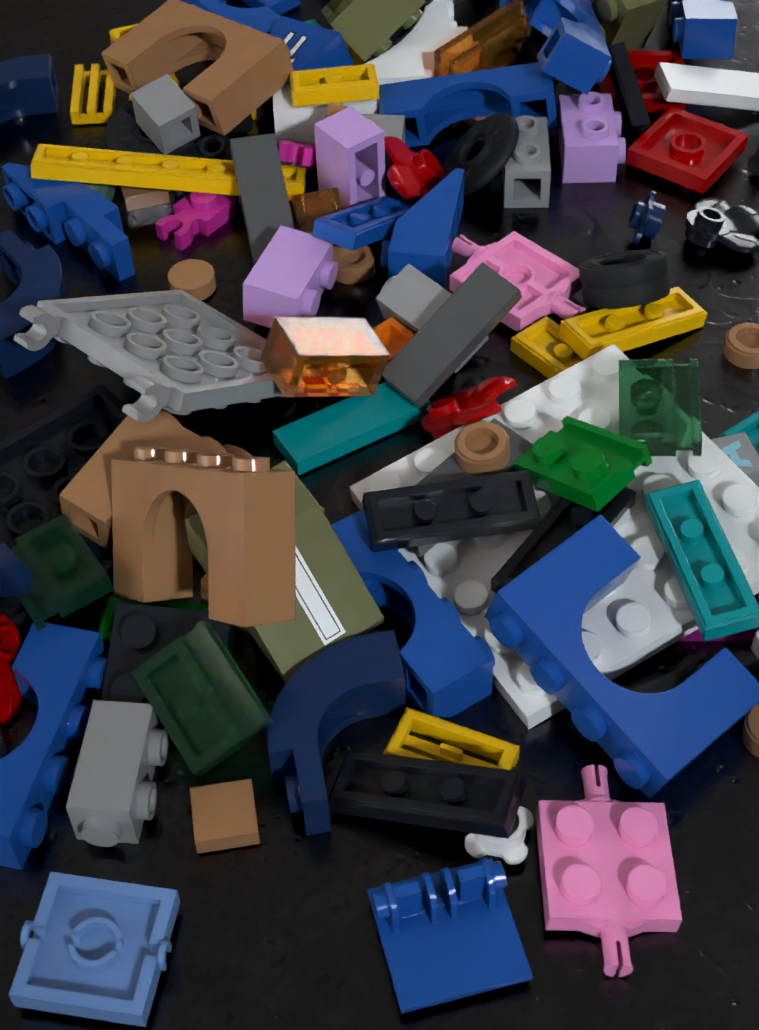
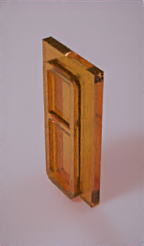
M511 1L434 51V77L501 68L516 61V54L513 52L514 42L519 37L525 38L528 36L529 22L526 17L522 16L523 1Z

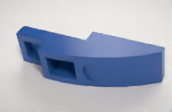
M7 163L1 166L6 184L2 186V193L7 204L13 211L19 210L36 232H43L55 245L69 239L74 246H81L90 254L93 262L99 269L105 268L119 282L135 274L129 238L123 232L119 207L103 195L79 182L31 178V166Z

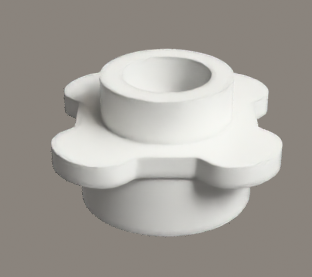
M519 806L509 839L473 833L468 834L465 838L466 851L475 858H481L485 855L501 857L510 865L523 862L528 853V848L524 843L526 831L530 830L534 823L532 813L527 808Z

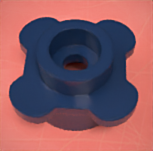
M653 190L648 192L645 202L637 200L630 213L628 227L635 229L632 243L634 244L639 243L641 236L654 240L662 225L666 205L654 201L656 192Z

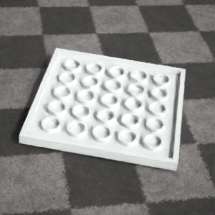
M615 344L501 404V412L477 421L490 422L495 418L534 444L535 441L543 437L550 430L558 432L564 426L561 420L569 416L648 446L652 463L648 467L640 465L635 469L636 478L627 485L628 488L637 492L635 504L631 509L628 508L613 527L641 556V559L623 584L584 613L582 617L581 632L585 650L595 667L610 681L698 629L645 508L646 493L699 479L753 594L759 593V487ZM467 425L460 426L349 486L353 502L360 510L364 511L362 498L365 492L415 486L455 452V438L459 431ZM533 485L541 520H543L562 497ZM534 529L436 543L421 558L408 548L397 549L408 562L413 560L421 567L428 585L440 599L445 597L451 601L459 614L461 623L472 636H480L487 642L495 658L492 683L528 730L566 708L554 694L546 693L537 685L527 663L513 648L505 647L496 639L491 631L489 621L485 618V614L496 595L495 592L491 591V579Z

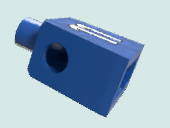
M281 16L269 34L285 41L290 50V60L294 71L351 66L354 64L340 32ZM273 96L260 106V108L268 113H273Z

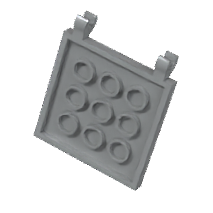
M182 289L38 301L37 307L28 305L20 309L19 315L33 323V325L26 333L15 334L14 341L30 351H38L44 348L54 337L56 340L73 345L88 355L87 359L93 364L114 371L123 377V382L127 386L141 393L138 401L133 404L123 405L122 412L139 423L151 421L162 408L173 414L189 415L192 411L207 408L224 409L227 405L242 402L259 403L261 399L271 397H292L284 396L271 374H282L278 366H288L284 359H298L297 357Z

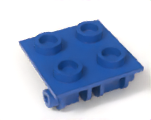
M485 857L478 859V862L451 869L445 867L441 868L439 872L431 874L425 872L416 878L392 884L385 882L380 887L367 890L401 1014L533 979L503 888L507 887V880L501 861L494 862L492 858L487 859Z

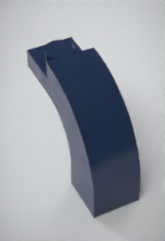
M51 54L22 56L0 61V125L21 116L57 113L58 85Z
M10 229L0 233L1 269L3 274L17 287L10 297L0 303V374L5 379L35 364L59 342L53 337L44 348L38 351H30L14 341L15 334L26 333L33 325V323L19 315L20 309L28 305L37 307L38 301L69 298L61 263L55 250L49 244L35 250L31 243H23Z
M395 630L356 636L324 649L304 663L290 677L275 701L270 715L267 734L273 786L286 784L290 814L303 812L306 836L331 832L322 759L332 739L343 729L355 722L373 717L403 713L406 709V680Z

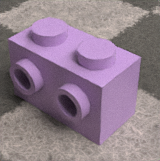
M589 92L588 95L584 93L559 95L557 139L562 182H616L617 164L625 163L626 141L625 137H620L622 128L621 111H614L611 94Z
M351 106L315 123L314 133L319 198L337 212L386 196L384 130Z
M280 225L243 282V320L297 336L307 318L313 319L317 314L323 291L325 289L330 290L335 283L338 273V262L333 261L334 244L314 237L310 233Z

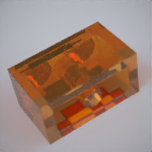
M275 317L260 359L284 397L374 396L390 354L365 318Z

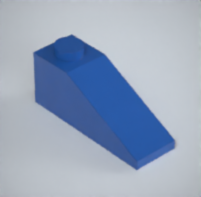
M455 168L396 220L391 240H383L381 248V268H388V278L397 276L409 263L444 289L446 288L453 257L451 246L458 235L464 208L465 169Z

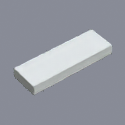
M658 63L654 76L666 102L759 111V73Z

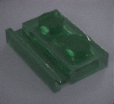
M673 359L619 360V435L646 444L651 456H676V451H693V456H701L702 426L698 359H690L689 364H673Z
M65 513L14 539L17 546L10 550L34 575L27 596H17L38 631L46 627L43 621L59 613L61 618H64L114 591L108 574Z
M201 620L194 625V630L184 637L179 636L131 673L193 775L203 776L251 741V737L263 728L267 729L274 723L212 625Z

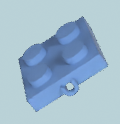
M50 872L34 921L26 920L22 927L20 944L24 951L9 992L13 1005L33 1010L146 1027L161 971H166L167 968L166 953L172 950L170 938L180 906L178 891ZM30 931L34 932L33 938H29Z

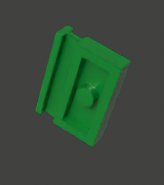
M566 416L561 420L564 426L558 432L550 430L513 462L516 471L529 470L532 485L598 512L636 478L635 469L640 465L648 467L652 463V459L646 444Z

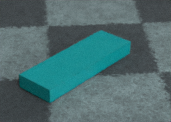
M384 382L368 389L372 395L351 396L272 431L273 442L299 476L421 421L428 414L427 407L432 403L427 400L419 409L388 383Z
M700 480L646 493L645 508L704 642L759 627V604Z

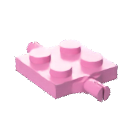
M513 231L500 241L486 246H479L464 235H459V238L456 237L451 246L452 252L466 259L467 263L450 275L449 290L455 292L483 262L519 288L522 298L500 321L517 333L549 314H556L565 320L586 313L584 307L569 300L571 296L582 289L579 269L517 232Z
M593 764L581 770L585 799L579 801L538 800L535 821L545 929L581 931L594 937H600L603 949L604 973L607 976L614 977L618 969V977H623L633 972L628 938L642 932H677L682 922V914L665 804L621 802L611 799L607 768L603 765H598L595 773V766Z

